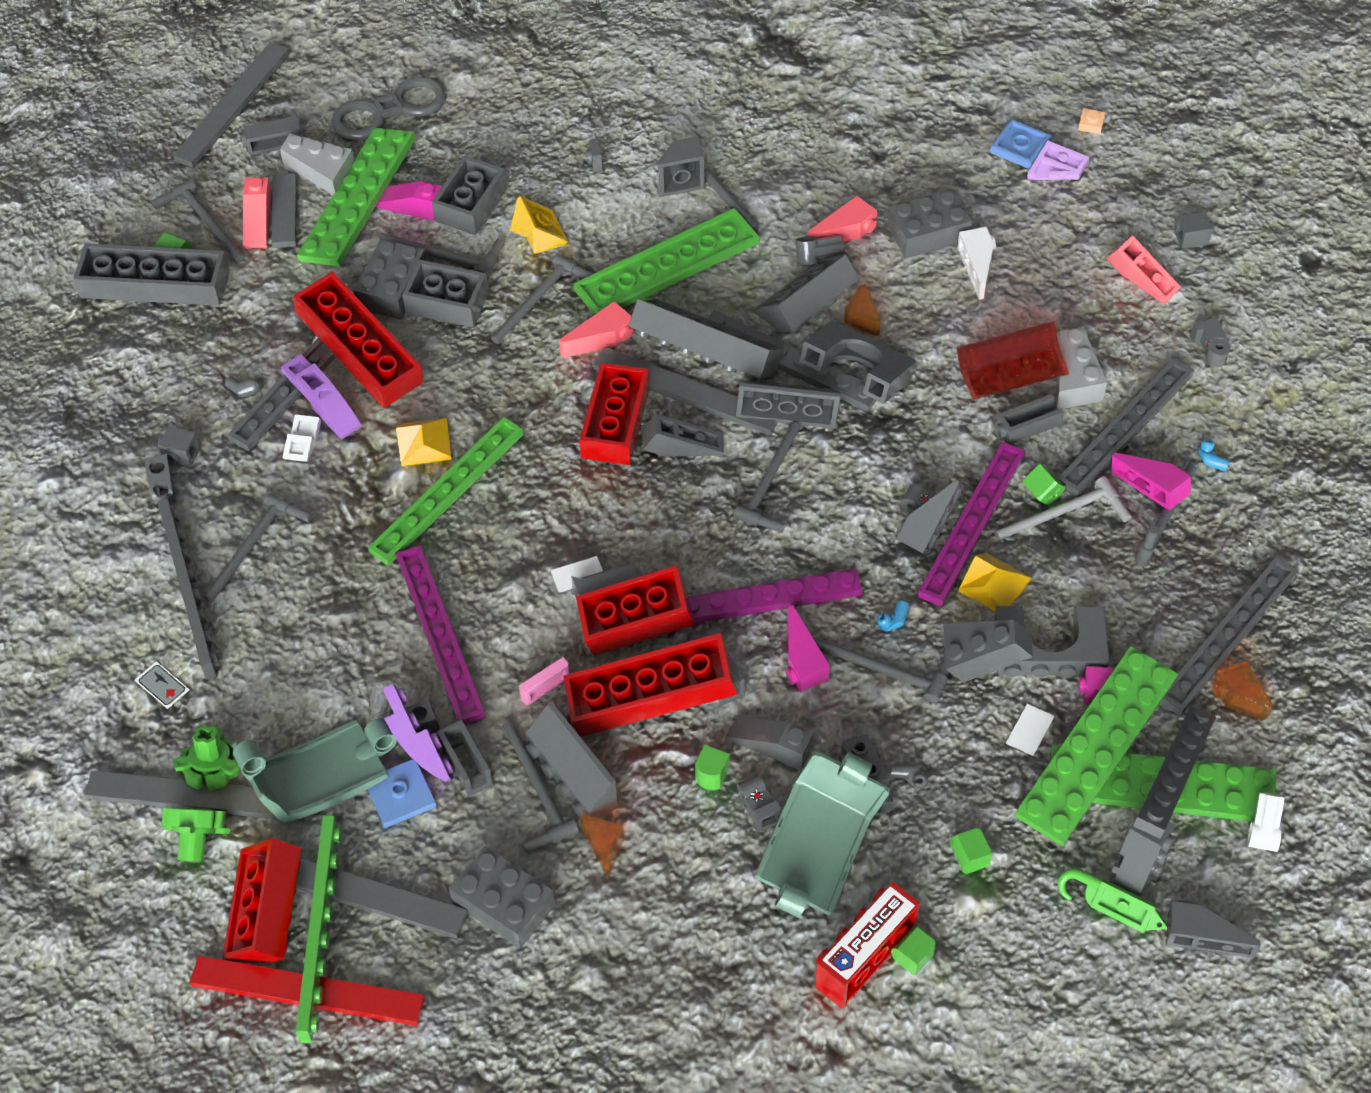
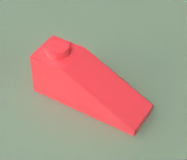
M268 177L245 178L243 191L244 248H267L272 209V190Z
M856 196L807 231V236L820 238L839 235L843 242L860 239L866 233H870L875 229L877 210Z
M1133 235L1122 242L1106 258L1122 276L1163 304L1181 288Z
M616 302L611 303L559 339L561 356L565 358L601 350L604 347H614L628 340L634 334V329L628 327L632 316Z

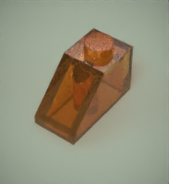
M1247 661L1217 671L1212 689L1215 696L1221 699L1225 707L1260 720L1268 719L1273 704Z

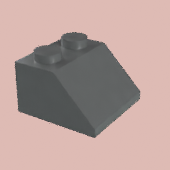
M697 137L674 141L659 159L658 184L660 197L704 189V154Z

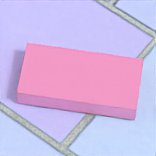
M564 657L519 685L521 700L526 706L564 682L563 676L570 674L569 663Z

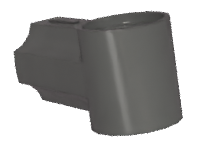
M839 235L820 238L805 236L796 239L797 263L801 265L816 264L820 259L840 256L844 252V243Z

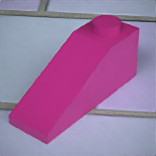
M423 181L388 186L376 208L435 221L432 201L443 186Z
M1116 452L1112 455V473L1164 508L1171 510L1190 495L1191 476L1173 464Z
M789 606L787 620L788 669L786 670V675L792 685L795 684L798 690L802 692L828 681L830 665L794 606Z

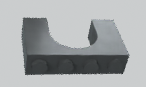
M834 320L804 341L799 360L800 363L819 372L832 362L842 359L858 361L869 366L872 370L868 373L863 394L883 404L911 381L917 362Z
M996 606L994 621L1015 620L1025 628L1023 606ZM1104 607L1076 608L1073 620L1075 643L1070 648L1060 652H1049L1032 644V658L997 670L998 675L1009 677L1018 675H1033L1035 677L1060 675L1062 677H1071L1073 675L1084 676L1086 666L1108 668L1109 653Z

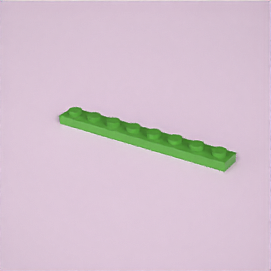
M503 417L368 547L369 553L389 566L396 559L395 553L406 550L523 436V429Z
M323 816L296 1026V1033L300 1043H312L313 1033L319 1030V1014H316L317 1004H321L323 998V988L319 984L320 976H325L326 959L323 958V951L329 947V932L326 931L327 922L332 921L333 913L332 905L329 904L330 895L334 896L336 881L332 876L333 869H338L339 854L335 851L336 844H340L342 839V828L337 826L334 816Z

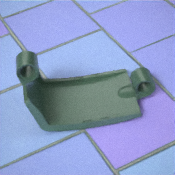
M378 718L367 724L365 732L360 723L354 720L311 741L266 758L263 757L256 742L253 740L236 741L231 745L234 749L233 756L243 775L251 782L259 800L281 822L287 823L346 801L388 778L389 774L380 757L395 747L397 739L391 732L385 719Z
M814 751L789 792L755 873L756 879L779 890L775 902L776 907L799 919L803 918L802 913L806 905L827 915L833 913L869 823L890 792L888 786L868 777L872 763L850 752L846 754L841 763L819 751Z

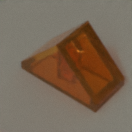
M863 284L858 288L845 308L844 324L877 336L880 334L881 319L866 284Z
M588 815L581 816L582 831L605 875H608L613 869L624 841L623 826Z

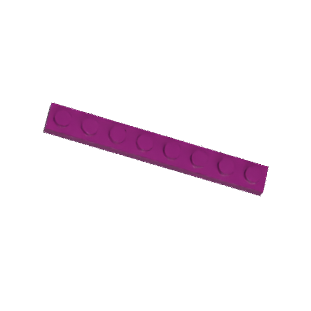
M1002 441L919 589V598L940 607L943 606L1025 457V450Z
M421 546L395 553L457 721L462 720L464 725L484 719L483 707Z
M855 568L689 596L694 622L701 623L784 609L791 605L796 607L862 596V587L857 569Z

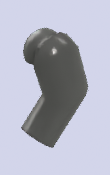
M229 377L225 382V386L243 398L252 396L263 388L262 382L259 379H248L240 382L234 377Z
M890 764L892 778H904L915 789L919 790L927 786L928 777L917 765Z

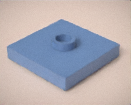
M1011 119L992 144L990 153L1030 169L1046 142H1051L1052 135Z
M414 759L387 769L389 777L367 789L384 829L436 807L435 800Z

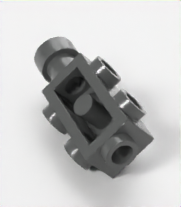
M867 734L860 737H851L842 743L841 755L838 756L840 763L846 754L850 752L872 763L871 770L874 771V774L869 773L868 777L889 787V781L892 780L890 770L887 765H882L879 748L876 743H871ZM890 793L876 812V815L886 814L895 807V802Z

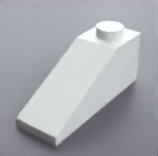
M987 227L959 232L957 247L979 300L984 299L992 253L996 248L995 238L993 235L990 236Z

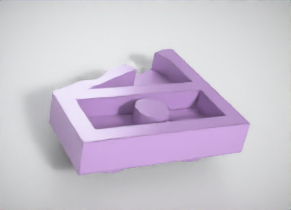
M1047 141L1028 171L1027 178L1030 180H1078L1089 163V157Z

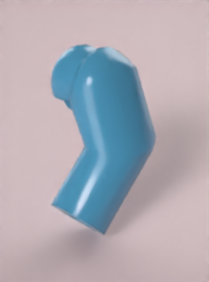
M1209 439L1202 440L1201 446H1198V453L1203 463L1226 472L1230 460L1215 454L1213 450L1215 444Z
M898 601L894 614H880L877 618L879 628L889 632L903 626L909 604L905 601Z

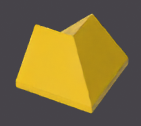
M522 196L517 198L510 231L526 237L534 254L564 246L568 243L552 209Z
M447 418L397 424L396 430L402 466L452 460Z
M984 553L974 557L959 588V592L996 611V606H1012L1031 581V577L990 554Z

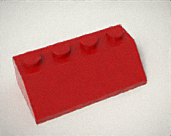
M271 838L240 850L222 960L268 964L284 959L288 947V929L292 921V903L296 894L297 871L301 864V847Z

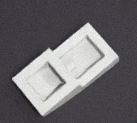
M295 415L291 434L287 435L283 459L309 461L321 425L319 417Z

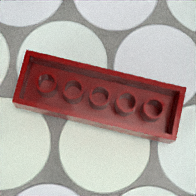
M333 271L293 296L295 313L383 409L423 383L422 366Z
M721 633L563 676L571 723L580 737L738 695L728 648Z

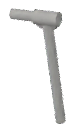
M1103 476L1095 482L1094 491L996 530L995 537L997 540H1002L1099 499L1109 505L1111 504L1123 522L1129 521L1132 515L1120 500V495L1108 478Z

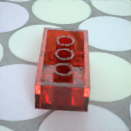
M1054 321L957 348L960 371L972 400L1069 374L1065 351Z

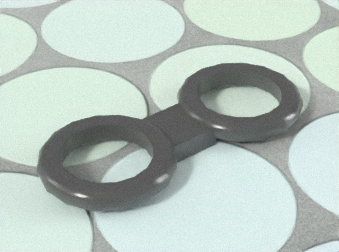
M428 77L410 78L400 83L394 90V93L373 100V102L368 100L346 102L333 113L331 123L334 131L340 137L348 140L367 139L374 128H382L384 121L400 114L411 117L431 115L444 104L446 94L443 86L436 80ZM426 87L436 93V98L431 103L421 107L410 106L402 100L403 95L412 88ZM356 110H366L375 116L374 122L369 127L361 130H350L341 124L346 114Z

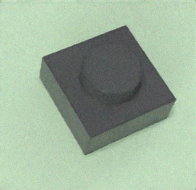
M592 139L589 140L590 149L586 150L587 163H592L593 172H601L602 158L599 140Z

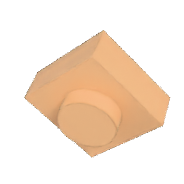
M1083 108L1078 130L1101 134L1106 112Z

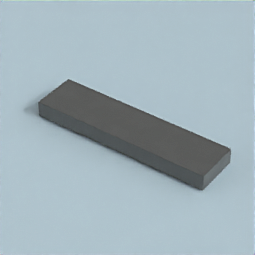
M295 173L272 175L271 243L273 248L296 247L297 178Z

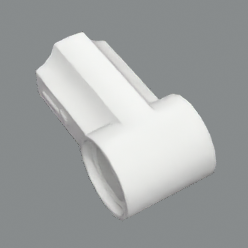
M1259 792L1254 822H1251L1249 827L1248 847L1274 852L1278 851L1281 840L1280 821L1285 799L1283 796Z

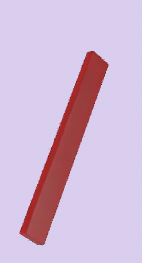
M198 956L189 983L192 987L299 1005L303 974ZM320 977L319 986L323 988L322 1003L317 1004V1009L418 1026L425 996L423 994Z

